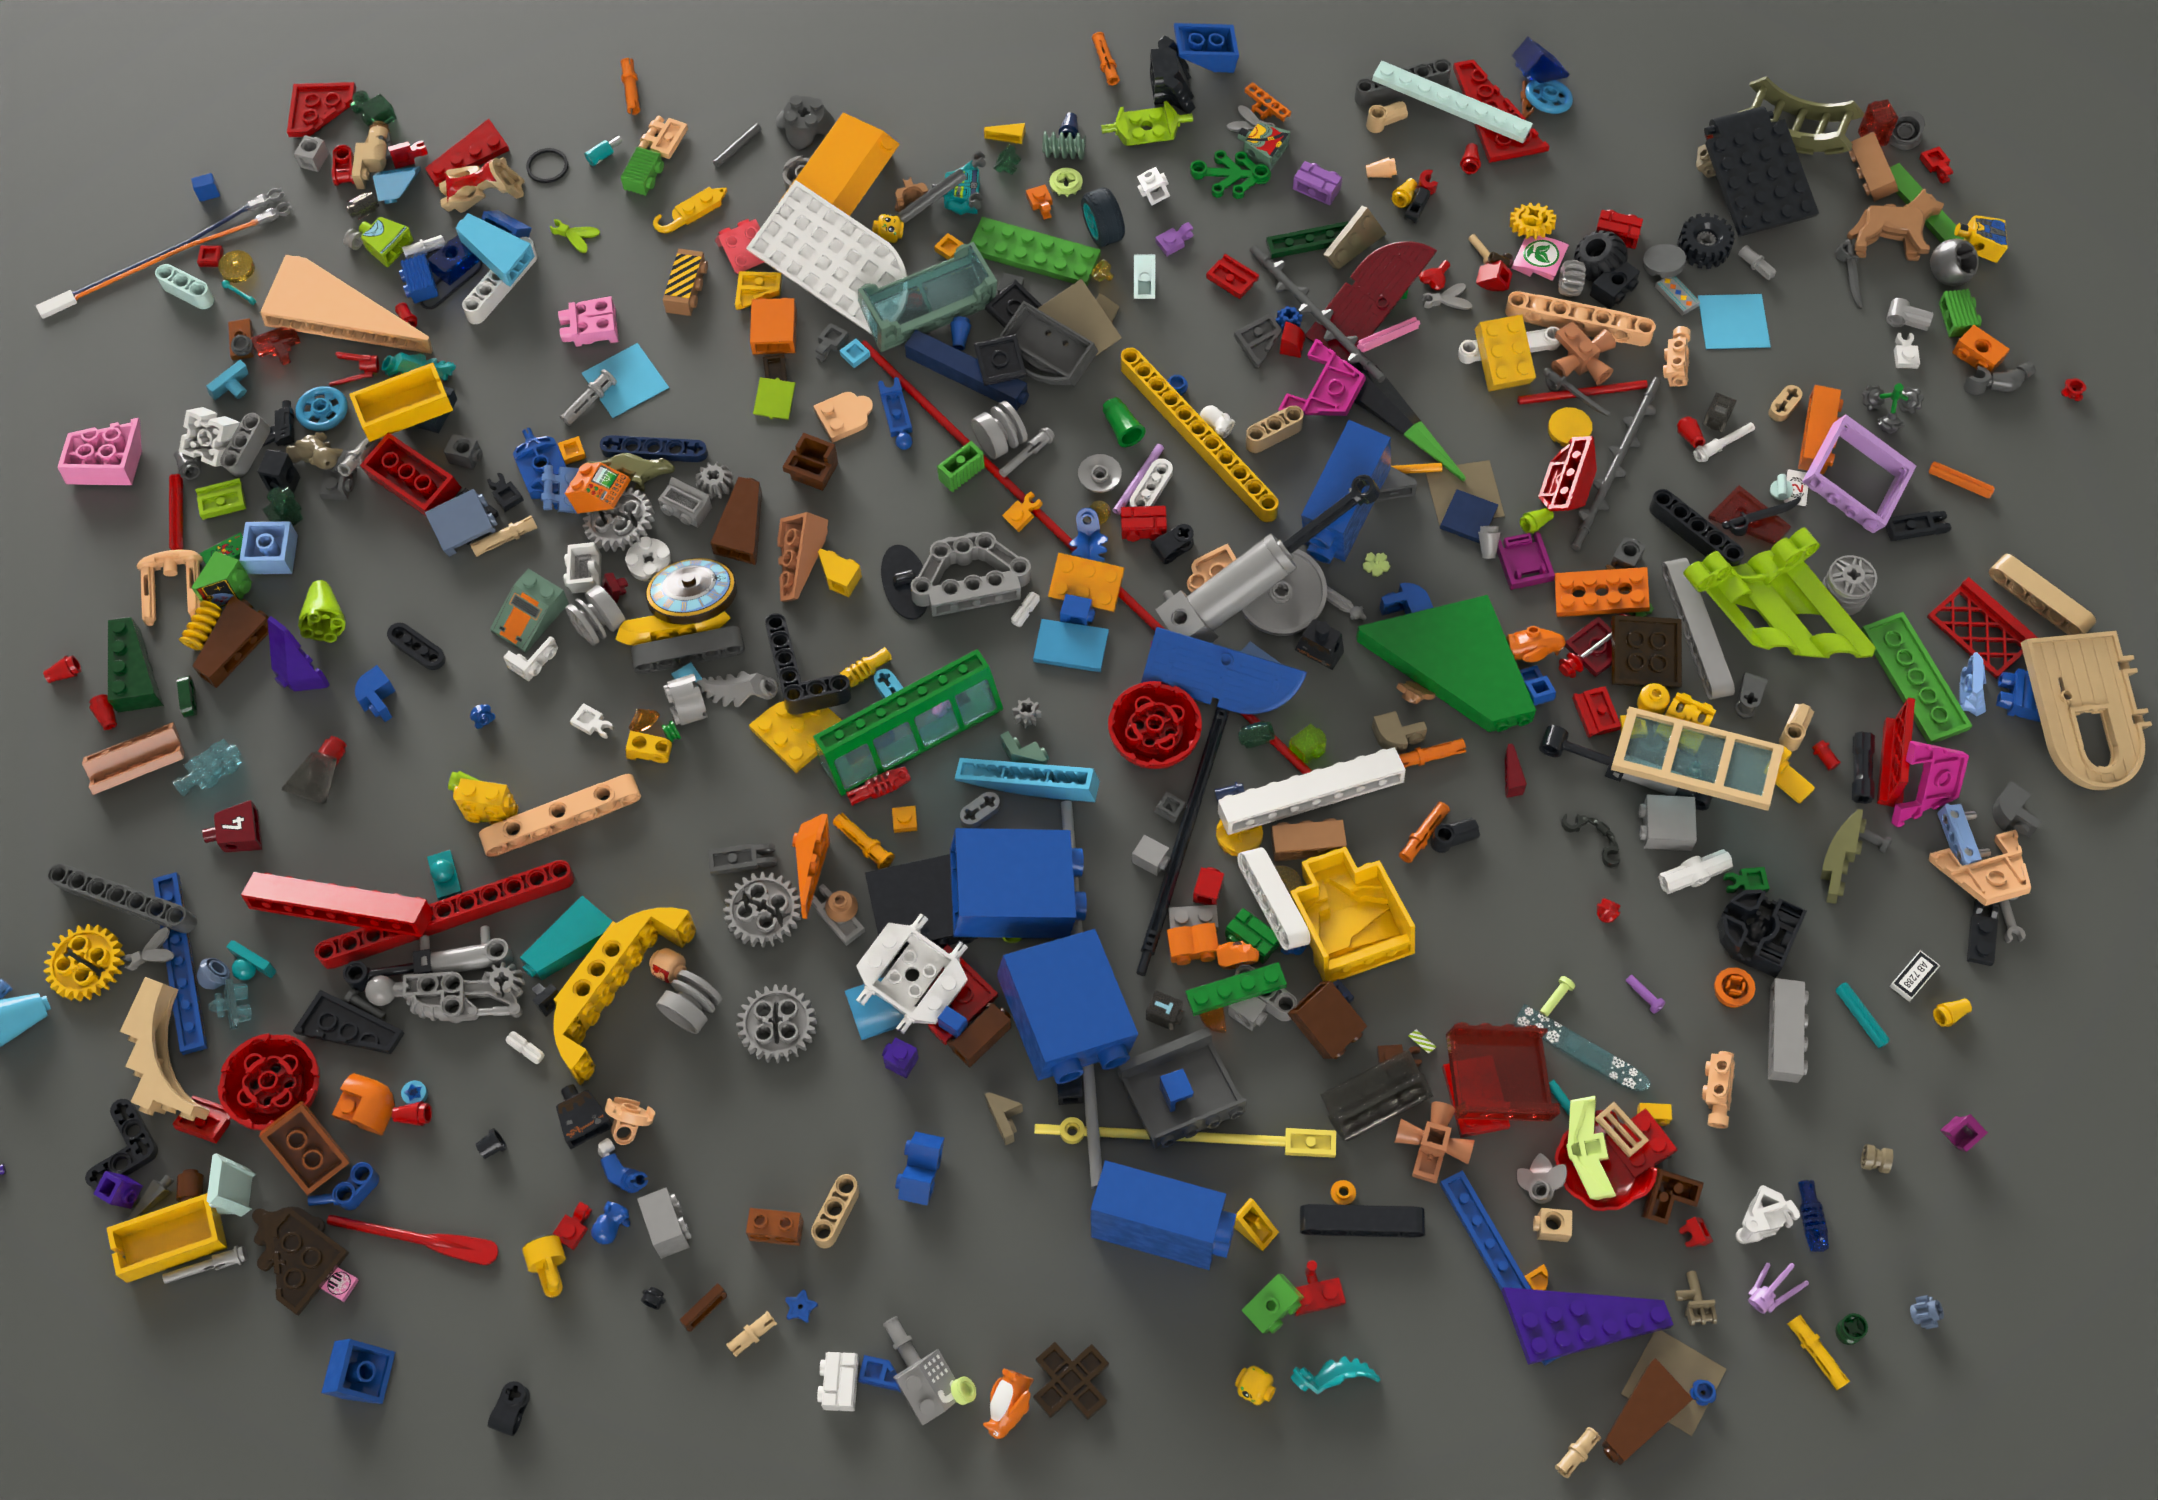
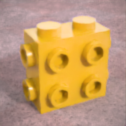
M461 778L459 786H456L454 789L453 799L456 801L464 818L469 822L480 823L481 821L493 825L518 813V804H516L513 794H511L508 786L505 784Z

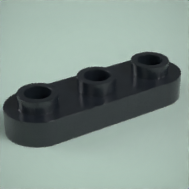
M395 623L388 628L387 637L391 644L425 668L438 670L445 664L446 657L442 649L405 623Z

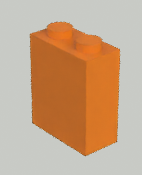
M794 298L752 299L750 328L752 354L796 353L797 309Z

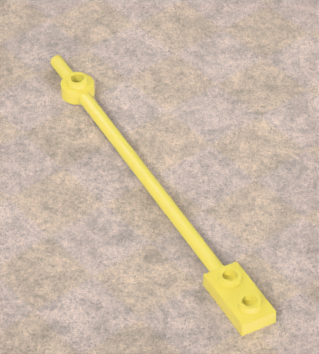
M1069 1117L1061 1125L1035 1124L1034 1133L1060 1135L1064 1142L1077 1144L1084 1136H1087V1129L1080 1119ZM1099 1127L1100 1137L1150 1140L1145 1129ZM1286 1128L1285 1136L1198 1132L1191 1138L1184 1137L1176 1140L1285 1147V1155L1328 1158H1335L1336 1156L1335 1130ZM1070 1129H1075L1077 1133L1075 1135H1069L1068 1131Z

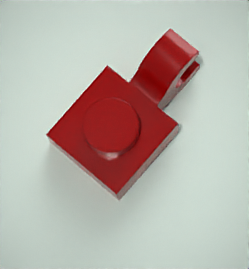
M423 141L416 142L411 147L409 142L388 147L395 169L415 164V157L428 154Z
M1938 146L1922 152L1919 159L1929 172L1936 171L1940 183L1949 182L1950 178L1948 176L1953 174V170L1949 167L1951 160Z
M580 1201L575 1208L573 1217L571 1218L565 1214L553 1234L559 1236L561 1243L574 1251L588 1230L583 1223L591 1214L592 1209Z

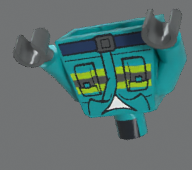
M976 151L972 155V160L959 168L965 173L966 180L942 196L944 197V207L958 215L965 213L978 214V209L981 208L980 201H983V197L979 194L980 176L978 166L982 168L986 165V161L983 159L985 155L981 151ZM955 171L947 172V173L945 174V178H947L949 175H951V174L954 173Z

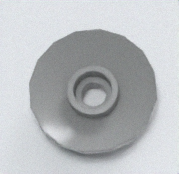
M1095 454L1087 457L1078 468L1080 483L1087 490L1097 493H1104L1115 488L1122 476L1119 462L1105 454Z

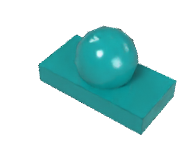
M451 850L428 856L430 874L433 878L438 900L440 901L463 893Z
M231 940L226 946L233 956L238 958L232 965V973L236 979L242 981L250 980L255 975L256 970L269 978L275 975L276 969L270 962L236 941Z

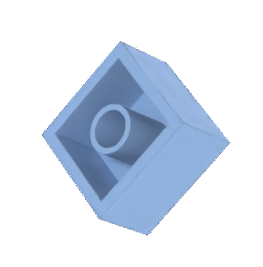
M245 522L239 561L247 574L293 573L298 534L291 522Z

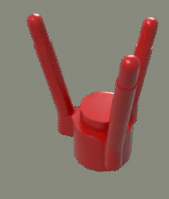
M336 352L335 355L339 359L359 361V369L364 371V373L330 382L329 386L332 387L362 378H373V373H379L378 355Z

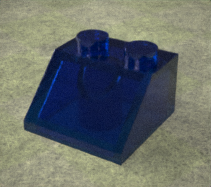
M1529 36L1512 54V57L1517 61L1515 66L1530 81L1535 79L1539 83L1567 78L1570 75L1554 55Z

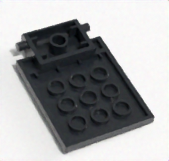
M1764 106L1711 119L1709 127L1704 128L1706 136L1713 134L1714 137L1707 139L1705 145L1738 237L1816 217L1819 214L1785 119L1771 123L1770 119H1773L1774 114L1772 110L1767 111Z

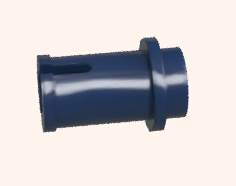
M1234 782L1235 785L1214 789L1217 803L1218 800L1227 795L1245 792L1243 784Z

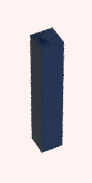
M915 330L905 344L906 358L999 403L1006 401L1016 411L1021 404L1024 405L1028 400L1029 393L1026 382L1014 379L984 386L976 358L925 333Z

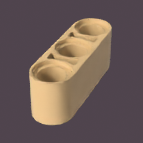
M1289 406L1251 425L1247 429L1246 434L1247 450L1252 453L1262 452L1300 432L1303 424V410L1298 406Z
M844 1174L837 1178L812 1226V1237L820 1248L833 1246L859 1197L858 1183L852 1175ZM846 1184L854 1186L849 1193L841 1192V1188ZM833 1207L842 1208L841 1213L836 1216L829 1214ZM823 1229L831 1231L830 1235L824 1239L817 1237L818 1233Z

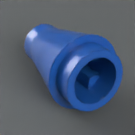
M957 316L950 323L952 347L964 350L971 324L968 318Z

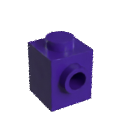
M896 1037L892 1044L888 1043L882 1053L885 1068L906 1079L919 1059L916 1047Z
M105 1171L93 1194L110 1205L131 1209L143 1185L126 1175Z

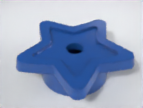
M802 1290L797 1297L785 1298L786 1303L790 1307L787 1319L798 1318L808 1323L811 1310L818 1306V1303L808 1299L806 1290ZM800 1304L803 1305L801 1309L798 1308Z

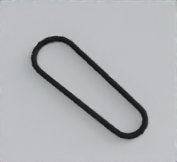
M466 254L461 256L435 282L436 286L448 275V273L462 259L466 257H475L479 260L480 264L477 270L474 271L470 276H468L464 281H462L458 286H456L452 291H450L435 305L426 306L422 301L420 302L421 306L425 309H434L438 307L442 302H444L448 297H450L454 292H456L460 287H462L467 281H469L473 276H475L481 270L483 262L475 254Z

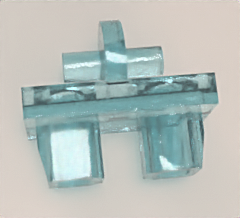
M233 978L225 979V999L222 998V993L214 994L215 1000L211 1001L208 1006L211 1012H217L218 1018L225 1017V1011L227 1010L230 1029L238 1028V1023L249 1021L252 1018L250 1004L240 1006L236 1004V1000L248 999L247 983L233 984Z

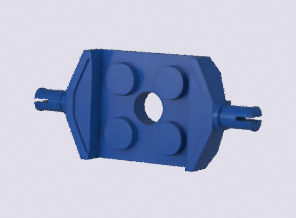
M527 428L528 434L526 429L522 431L526 439L525 443L516 447L513 456L531 499H541V493H544V482H542L544 466L536 467V464L540 461L547 462L546 465L553 466V474L558 475L560 467H566L554 438L549 436L536 438L531 428ZM553 483L554 494H558V484ZM553 503L554 508L558 509L557 503Z

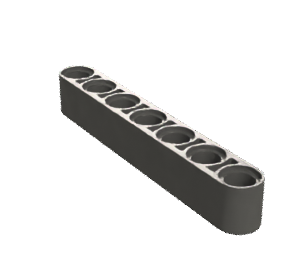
M55 864L48 871V880L70 894L180 933H189L196 927V916L181 905L64 864Z

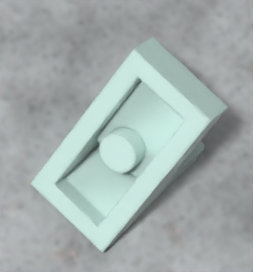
M1155 254L1134 255V299H1155Z

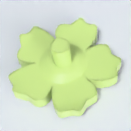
M1372 552L1367 553L1365 563L1362 565L1363 569L1368 573L1372 572V576L1376 577L1382 575L1383 572H1388L1390 565L1386 561L1387 555L1377 553L1375 556Z

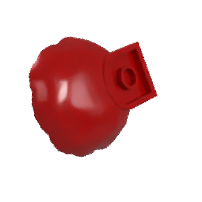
M1646 1108L1630 1120L1649 1141L1631 1157H1628L1595 1121L1594 1134L1604 1133L1609 1155L1608 1160L1600 1161L1616 1197L1600 1200L1589 1198L1577 1170L1568 1156L1566 1145L1568 1144L1569 1129L1563 1134L1555 1154L1556 1165H1566L1565 1189L1590 1209L1595 1211L1620 1210L1629 1205L1633 1200L1642 1198L1650 1192L1656 1182L1657 1168L1654 1167L1678 1151ZM1597 1110L1595 1112V1117H1597L1604 1110ZM1610 1111L1612 1116L1619 1122L1616 1113ZM1603 1117V1119L1620 1136V1138L1628 1145V1147L1632 1149L1633 1147L1610 1123V1121L1606 1117ZM1620 1123V1125L1629 1133V1135L1637 1143H1639L1640 1140L1626 1126V1124Z

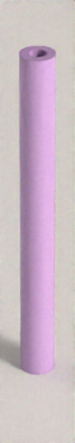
M1161 444L1155 446L1113 508L1115 514H1121V507L1127 505L1151 464L1163 452L1164 447Z

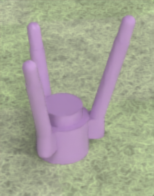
M1766 1263L1754 1287L1748 1293L1751 1296L1748 1301L1760 1313L1765 1314L1766 1311L1771 1313L1778 1305L1809 1285V1282L1807 1280L1774 1301L1776 1295L1773 1291L1787 1277L1795 1265L1790 1263L1769 1288L1766 1286L1760 1288L1770 1268V1263Z

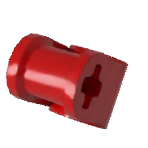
M338 145L333 150L332 179L335 186H339L340 183L349 182L355 184L352 178L354 155L351 148L347 145Z

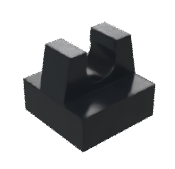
M538 983L532 988V991L537 995L533 1002L540 1012L547 1017L556 1009L554 998L559 992L552 984L544 988Z

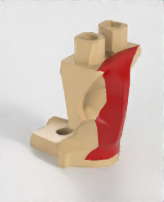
M502 157L488 161L481 168L478 166H466L449 169L445 172L446 180L439 183L441 193L447 196L440 200L441 207L448 212L456 209L463 213L485 198L483 190L487 188H496L501 193H508L516 199L524 196L521 185L525 182L522 177L508 167L506 159Z

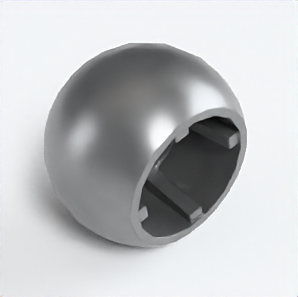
M1957 238L1946 240L1939 244L1933 251L1930 259V267L1934 277L1942 284L1949 286L1962 285L1969 281L1975 275L1979 265L1978 254L1974 246L1966 240Z

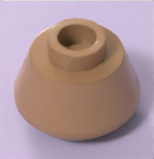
M836 891L827 899L825 911L833 921L846 922L856 915L858 902L851 893Z

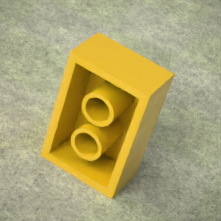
M1522 314L1483 321L1476 326L1474 330L1488 392L1527 385L1536 378Z

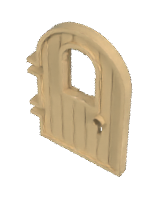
M2117 631L2032 638L2022 641L2021 647L2046 745L2057 768L2075 784L2091 790H2109L2132 779L2139 771L2144 760L2145 738L2143 729L2152 726L2151 721L2144 722L2143 715L2148 713V708L2137 709L2129 676L2137 673L2138 670L2137 668L2130 669L2129 662L2134 660V655L2123 656ZM2084 712L2091 714L2100 713L2111 755L2110 762L2106 767L2095 766L2086 755L2076 716Z

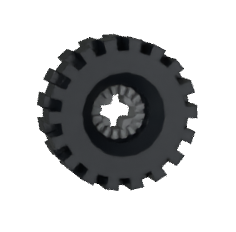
M1700 213L1696 214L1695 218L1693 216L1690 217L1688 222L1685 221L1679 235L1677 247L1685 252L1686 260H1690L1689 264L1691 266L1695 263L1698 264L1697 268L1702 269L1703 265H1705L1706 269H1711L1712 265L1716 268L1720 266V263L1723 264L1726 261L1735 240V233L1731 231L1732 226L1730 224L1725 225L1727 220L1723 218L1720 221L1718 219L1719 216L1715 214L1714 217H1710V213H1705L1704 217H1702Z

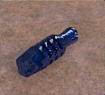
M1803 1180L1798 1182V1187L1802 1199L1799 1209L1800 1213H1802L1801 1219L1803 1220L1804 1233L1810 1251L1824 1252L1829 1249L1825 1215L1824 1211H1822L1823 1205L1818 1201L1814 1181Z

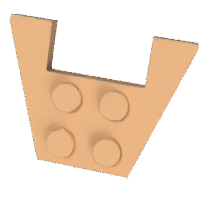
M2016 830L1995 836L1994 842L2003 855L1962 866L1950 848L1929 854L1928 860L1984 906L2029 894L2031 890Z

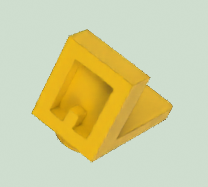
M1784 747L1775 784L1800 804L1814 791L1815 787L1789 766L1790 762L1788 760L1792 752ZM1769 763L1763 773L1765 776H1767Z

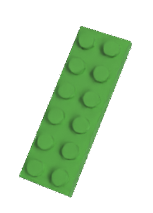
M986 217L981 218L971 242L975 243L984 259L1073 284L1082 279L1086 286H1088L1101 256L1100 249Z
M1904 612L1870 623L1861 628L1863 633L1876 647L1874 655L1902 702L1905 703L1907 698L1915 699L1913 720L1928 744H1934L1972 728L1971 722Z

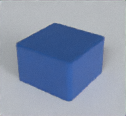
M212 173L191 178L193 189L200 202L220 197L219 188Z
M946 1006L937 1018L939 1027L956 1038L968 1027L967 1019L949 1006Z

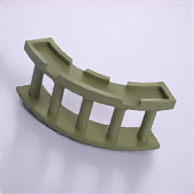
M1767 76L1750 82L1749 86L1757 94L1752 106L1742 111L1760 107L1763 99L1775 106L1773 110L1774 117L1770 119L1771 123L1779 120L1782 110L1797 116L1792 129H1789L1797 153L1813 155L1814 152H1825V155H1831L1851 150L1853 144L1846 137V131L1851 120L1862 118L1865 115L1854 100L1835 104L1816 103L1787 93L1774 84ZM1805 118L1820 121L1815 134L1799 132ZM1828 122H1841L1837 132L1824 134Z

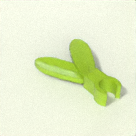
M554 219L555 226H559L558 228L550 226L551 233L567 237L575 249L582 253H587L588 251L587 244L582 238H593L600 234L599 229L594 227H574L569 229L568 225L563 224L558 219Z

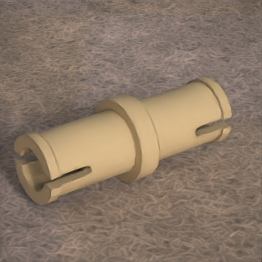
M766 1311L764 1315L750 1326L747 1324L743 1327L745 1330L729 1343H726V1345L733 1352V1355L737 1357L753 1342L758 1343L760 1341L759 1338L774 1325L776 1326L777 1322Z
M1587 1427L1577 1442L1570 1444L1567 1454L1555 1466L1558 1473L1565 1478H1569L1581 1462L1587 1460V1454L1600 1441L1601 1436L1594 1429Z

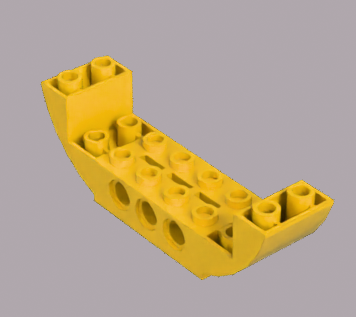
M673 907L653 908L632 914L618 923L612 921L554 998L556 1003L554 1014L556 1045L566 1066L579 1085H582L585 1080H589L595 1070V1064L588 1051L580 1046L585 1038L586 1031L590 1026H594L597 1023L601 1011L605 1006H609L612 1003L615 992L620 986L622 987L626 984L630 972L634 967H638L641 964L644 953L648 948H652L655 945L658 935L683 948L686 942H691L695 936L696 928L688 910Z

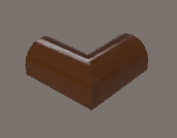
M1657 1168L1656 1182L1647 1194L1641 1217L1667 1225L1674 1201L1697 1207L1704 1183Z

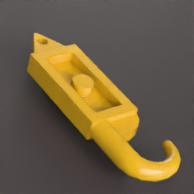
M708 187L678 204L672 211L674 221L666 226L659 225L658 222L662 215H657L653 220L655 230L660 233H671L685 224L689 225L722 205L721 201L727 193V188L711 189Z

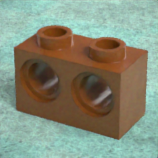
M750 1208L746 1234L749 1241L800 1246L804 1221L801 1213Z

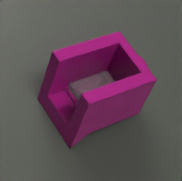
M1971 1114L1965 1117L1955 1116L1940 1130L1957 1149L1966 1152L1988 1133Z

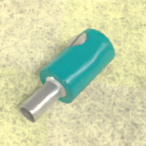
M618 136L610 142L604 140L585 152L584 155L589 164L595 166L613 154V148L623 142L621 137Z

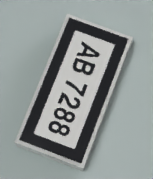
M1920 950L1889 987L1910 1002L1940 965Z

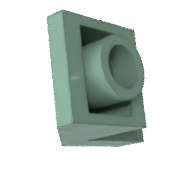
M1009 731L1000 735L1001 746L1011 762L1047 765L1049 756L1044 747L1040 748L1036 741L1021 748L1016 737L1012 738Z

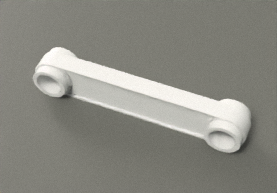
M1551 326L1547 329L1526 332L1530 352L1556 350L1561 344L1555 338V333L1559 328ZM1465 340L1461 343L1458 357L1462 363L1470 364L1475 361H1481L1477 340Z

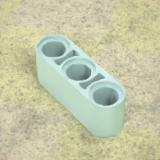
M169 264L160 265L155 270V275L166 292L200 309H207L213 305L214 297L205 282Z

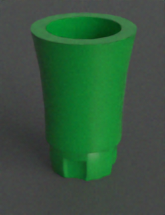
M1118 397L1108 399L1103 404L1105 418L1115 433L1118 444L1121 447H1131L1144 437L1145 427L1137 421Z

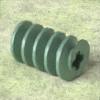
M1044 131L1043 153L1045 152L1046 158H1050L1053 152L1056 159L1059 158L1061 153L1063 159H1066L1068 154H1070L1071 159L1074 160L1078 154L1079 160H1083L1086 148V134L1081 139L1080 134L1077 133L1075 139H1073L1070 132L1067 138H1064V134L1061 132L1059 138H1056L1055 132H1052L1051 137H1048L1047 132Z

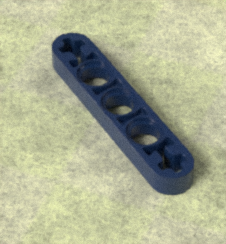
M609 435L603 437L600 441L601 451L608 458L621 453H631L646 460L663 458L667 461L702 462L708 455L707 447L701 440ZM610 444H614V446H612L611 449H607V447H609ZM630 444L638 445L635 451L626 450ZM652 445L660 447L657 452L652 453L648 451ZM674 446L682 448L676 454L671 453L670 449Z

